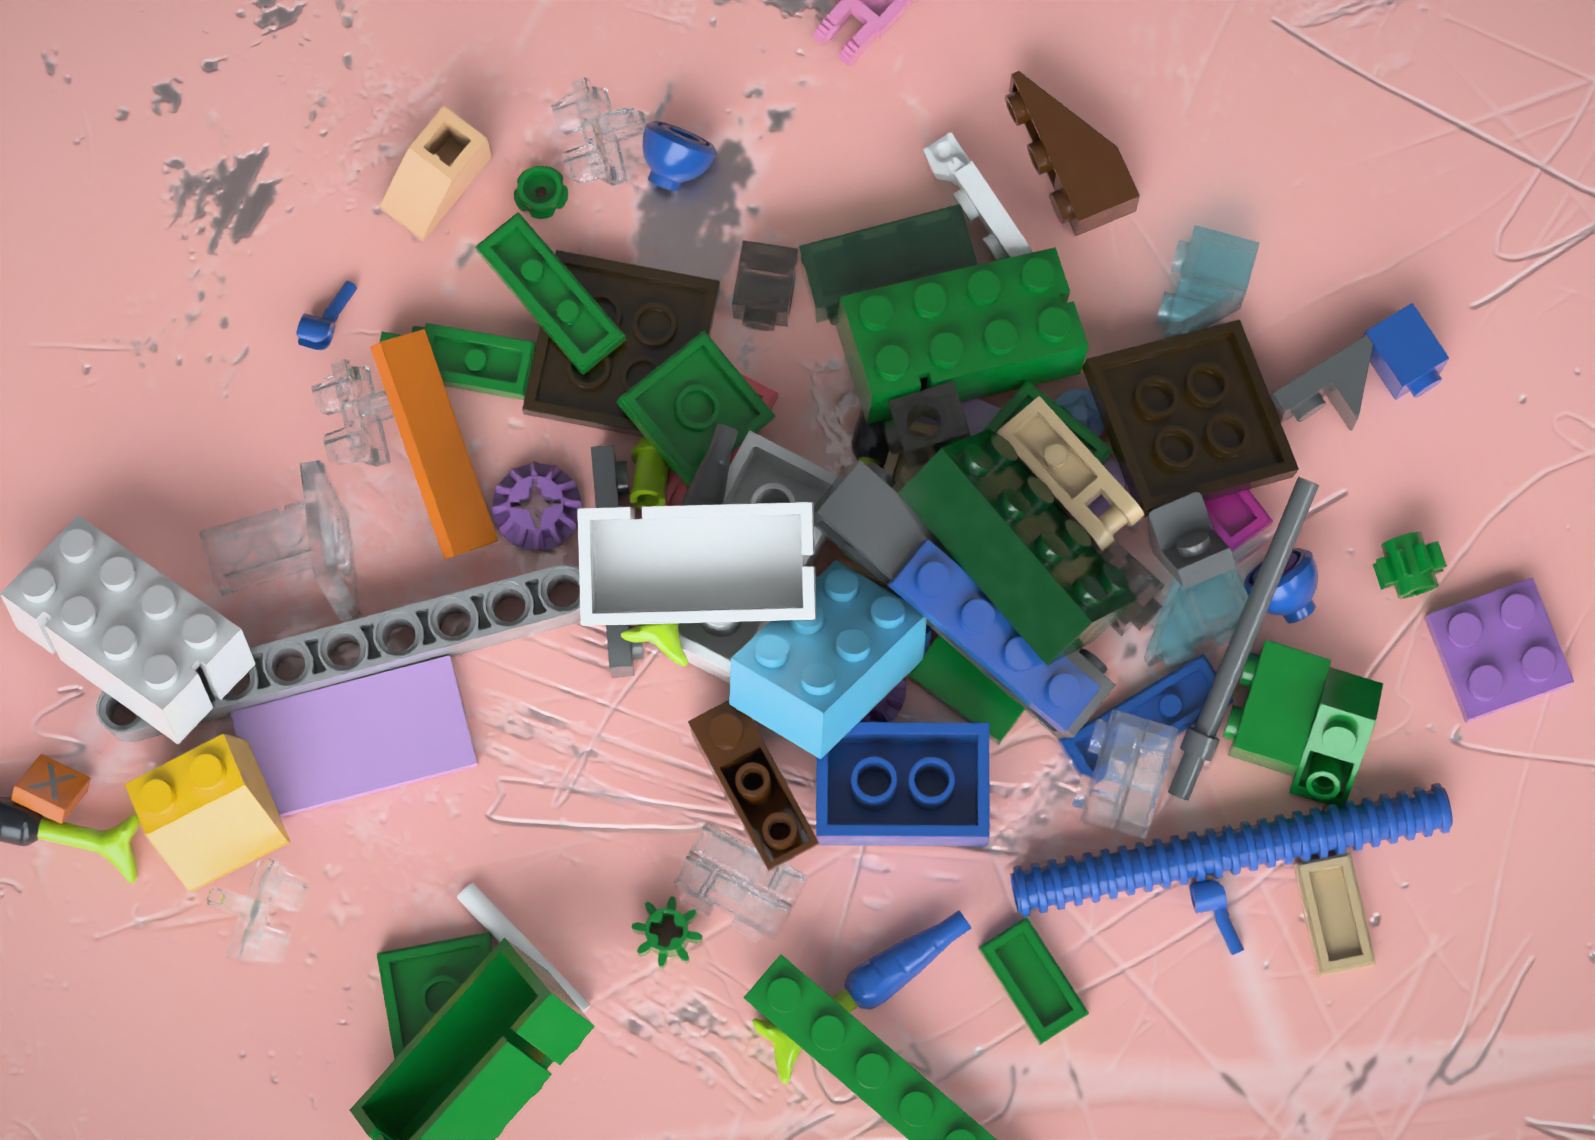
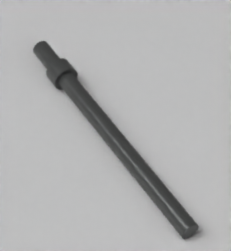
M1299 476L1297 478L1195 727H1188L1180 749L1184 753L1168 790V793L1178 798L1189 801L1205 760H1212L1220 739L1215 737L1319 488V484Z

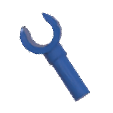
M346 281L329 306L325 308L322 318L307 313L302 315L296 331L297 337H299V345L314 350H325L329 347L334 334L335 322L357 290L355 284L350 281Z
M1215 880L1191 883L1189 890L1195 914L1213 911L1215 922L1231 955L1243 951L1244 947L1229 918L1230 914L1227 910V898L1224 887Z

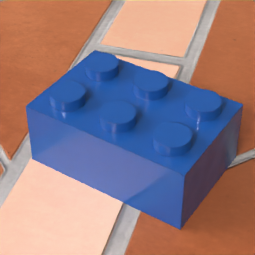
M858 722L821 759L817 758L816 838L820 844L818 846L988 845L990 837L989 723Z

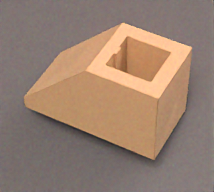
M443 105L408 148L380 204V209L422 241H425L492 158L487 137Z

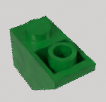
M1329 667L1300 766L1294 774L1289 793L1327 805L1336 804L1337 808L1344 807V802L1348 800L1376 723L1384 683Z

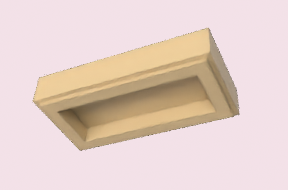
M1351 852L1295 863L1293 869L1318 977L1375 966L1376 960Z

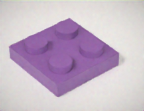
M1533 577L1427 614L1424 618L1465 723L1566 688L1574 683Z

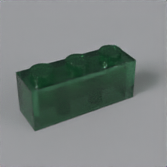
M961 204L799 246V262L816 323L829 320L831 325H836L841 296L978 265Z

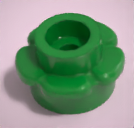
M535 166L523 171L517 179L518 188L514 191V200L517 207L523 212H530L531 217L535 219L552 217L555 210L562 209L568 200V188L562 183V174L548 166ZM539 188L546 190L544 197L536 195V191Z

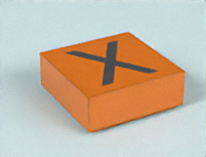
M40 754L15 784L11 800L62 824L88 792L91 777Z

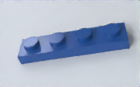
M928 539L920 543L887 584L1060 733L1066 732L1101 688L1066 657L1047 666L968 573Z

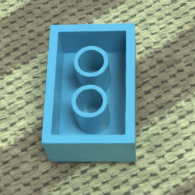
M836 560L816 578V619L770 621L731 658L729 704L819 759L824 757L923 660L927 619L907 601Z

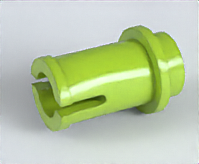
M643 437L638 445L634 446L631 453L632 461L635 464L633 487L630 492V502L632 504L636 503L635 507L638 509H642V507L664 506L666 504L667 479L669 469L671 468L647 438Z

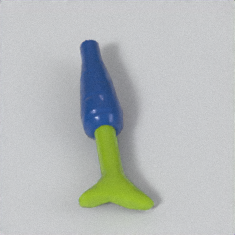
M958 910L942 922L898 942L862 962L849 972L845 981V988L832 998L849 1013L857 1007L869 1010L878 1007L921 973L954 940L972 929L960 910ZM754 1018L752 1024L757 1033L771 1041L774 1045L775 1064L779 1079L784 1084H789L793 1066L802 1048L771 1021Z

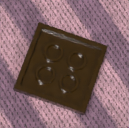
M556 250L555 255L624 333L626 341L582 375L540 326L522 407L523 414L645 437L617 404V400L701 332L705 331L710 337L720 291V281Z
M1240 319L1087 358L1082 366L1129 493L1144 512L1142 518L1148 517V513L1151 510L1198 491L1202 495L1203 501H1208L1293 478L1299 470Z

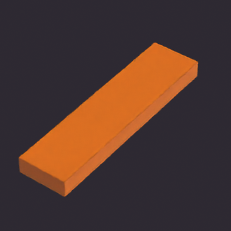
M425 329L370 346L444 560L498 542V537Z

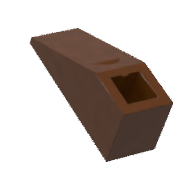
M1020 71L1012 73L1009 88L1010 94L1005 95L1006 106L1015 125L1024 124L1032 142L1027 144V150L1036 172L1039 175L1047 173L1055 191L1049 193V198L1059 222L1063 224L1069 221L1075 236H1078L1136 212L1140 194L1118 147Z
M729 700L688 721L691 735L768 872L820 845L751 717L731 706Z

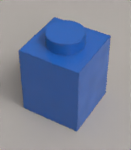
M1413 303L1365 331L1363 336L1368 335L1373 343L1370 363L1395 400L1408 392H1411L1413 397L1417 398L1430 391L1443 380L1439 373L1443 371L1449 356Z

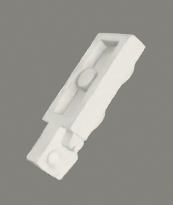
M951 132L923 149L935 178L950 181L959 188L952 196L967 220L971 222L978 217L988 231L989 235L982 240L995 261L1032 253L1031 247Z

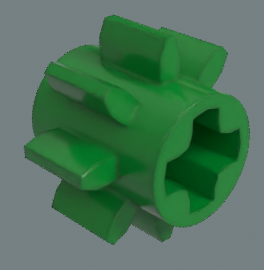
M1411 532L1381 544L1384 557L1376 559V563L1373 564L1381 590L1394 586L1398 599H1406L1424 594L1439 586L1435 574L1443 572V568L1447 567L1439 541L1425 545L1421 532Z
M674 896L669 898L667 908L656 910L650 902H646L645 907L649 915L646 924L637 922L633 923L631 927L635 933L646 935L647 941L642 943L637 949L638 955L640 957L646 956L653 951L658 955V965L661 970H664L667 966L668 958L678 956L685 964L690 963L688 953L685 950L689 942L695 944L703 942V935L688 929V925L696 920L698 916L695 909L689 910L682 915L676 911L677 903ZM665 920H674L676 930L683 933L681 938H672L670 945L663 947L660 944L658 935L652 933L654 928H663Z

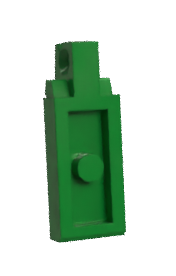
M426 323L425 327L412 326L411 333L425 329L445 387L524 400L536 343ZM382 331L380 342L402 335Z

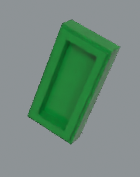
M1027 917L978 947L979 952L1039 1045L1044 1044L1088 1016L1089 1012Z

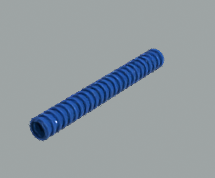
M1434 783L1428 791L1419 786L1414 788L1413 794H1407L1405 790L1397 791L1396 797L1390 798L1387 793L1380 794L1378 801H1372L1371 797H1364L1361 800V804L1355 805L1354 801L1348 800L1344 802V807L1337 808L1336 804H1328L1326 811L1320 812L1318 807L1310 808L1307 815H1303L1299 810L1293 811L1291 818L1285 819L1283 814H1277L1274 817V821L1271 822L1262 817L1257 819L1256 825L1250 826L1248 821H1242L1239 824V828L1233 829L1230 824L1222 826L1221 832L1216 833L1213 828H1206L1204 835L1198 836L1195 831L1188 832L1185 839H1180L1177 834L1171 835L1170 842L1165 843L1160 838L1152 840V845L1145 846L1142 841L1136 842L1135 849L1130 850L1125 845H1120L1117 847V852L1110 853L1109 849L1105 848L1100 850L1099 856L1093 857L1090 852H1085L1082 854V859L1075 860L1072 855L1065 856V862L1057 864L1056 859H1049L1047 866L1040 867L1037 862L1030 863V869L1023 871L1021 866H1014L1012 873H1010L1012 890L1017 911L1021 912L1023 917L1030 916V910L1038 908L1040 913L1048 912V906L1056 905L1058 910L1065 909V903L1073 902L1077 907L1083 905V899L1090 898L1093 903L1100 902L1103 895H1108L1112 900L1118 898V892L1125 891L1128 896L1135 895L1138 888H1143L1146 893L1152 892L1153 885L1160 884L1162 889H1168L1171 886V882L1178 881L1179 885L1183 886L1188 884L1189 878L1195 877L1197 882H1203L1206 880V875L1213 874L1215 879L1223 878V872L1229 870L1232 875H1239L1241 868L1247 867L1250 872L1258 871V865L1265 864L1267 868H1274L1276 861L1280 860L1285 865L1293 864L1295 857H1300L1303 862L1309 861L1311 854L1315 853L1320 858L1328 857V853L1331 850H1335L1336 854L1340 855L1345 854L1346 847L1352 846L1354 851L1363 850V846L1366 843L1375 848L1380 847L1381 840L1387 839L1389 844H1395L1398 842V837L1404 836L1407 841L1415 840L1416 833H1422L1424 837H1431L1433 830L1437 829L1442 834L1450 833L1453 825L1452 810L1447 791L1440 783Z

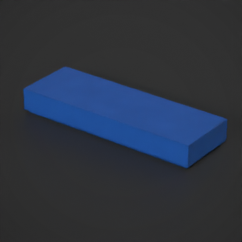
M1204 653L1084 724L1075 737L1059 739L1058 743L1088 790L1186 732L1188 727L1195 726L1217 674ZM1231 697V700H1230V702H1229V705H1231V704L1233 703V701H1234V700L1232 699V697Z

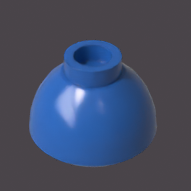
M652 121L645 126L642 148L644 158L651 169L648 180L662 188L678 192L681 183L699 177L712 165L717 156L716 149L712 143L685 129L661 121Z
M1293 548L1268 608V614L1281 615L1286 623L1291 624L1299 622L1313 613L1316 605L1312 598L1317 589L1318 570L1311 551ZM1263 561L1254 567L1245 578L1242 592L1247 599Z

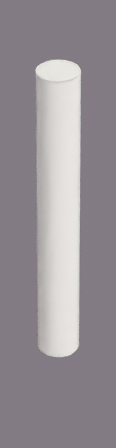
M473 882L460 892L457 899L499 943L505 937L548 970L584 1013L590 1008L591 1004Z

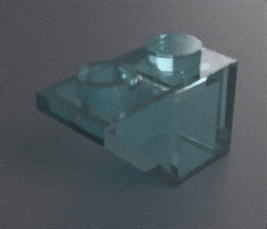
M1197 225L1194 226L1190 242L1179 239L1170 271L1181 274L1176 294L1165 291L1156 324L1167 326L1163 339L1207 328L1240 310L1246 295L1260 242Z
M1235 568L1185 590L1175 578L1173 579L1144 655V660L1148 667L1162 662L1165 669L1172 668L1196 656L1193 649L1196 646L1213 639L1216 646H1222L1230 642L1248 599V594Z

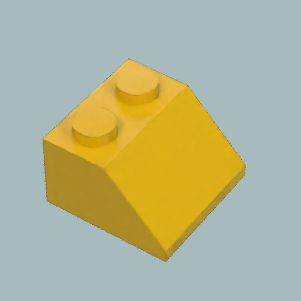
M223 733L124 784L145 835L188 891L194 892L291 843L248 740Z

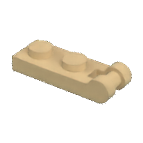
M1040 396L996 432L997 435L1005 438L1014 447L1017 453V460L1032 477L1040 479L1049 487L1053 493L1054 501L1067 516L1079 523L1087 531L1091 538V545L1099 552H1102L1115 541L1112 535L1125 524L1131 527L1144 516L1143 510L1134 498ZM1102 495L1110 503L1111 507L1097 518L1087 506Z

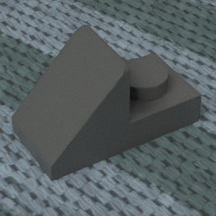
M1368 335L1363 336L1273 392L1271 399L1280 422L1283 423L1292 416L1298 422L1309 418L1326 405L1323 397L1327 396L1348 429L1352 431L1359 418L1373 343Z
M1198 491L1157 507L1148 513L1149 540L1152 552L1184 590L1237 568L1230 547L1214 531L1202 495Z

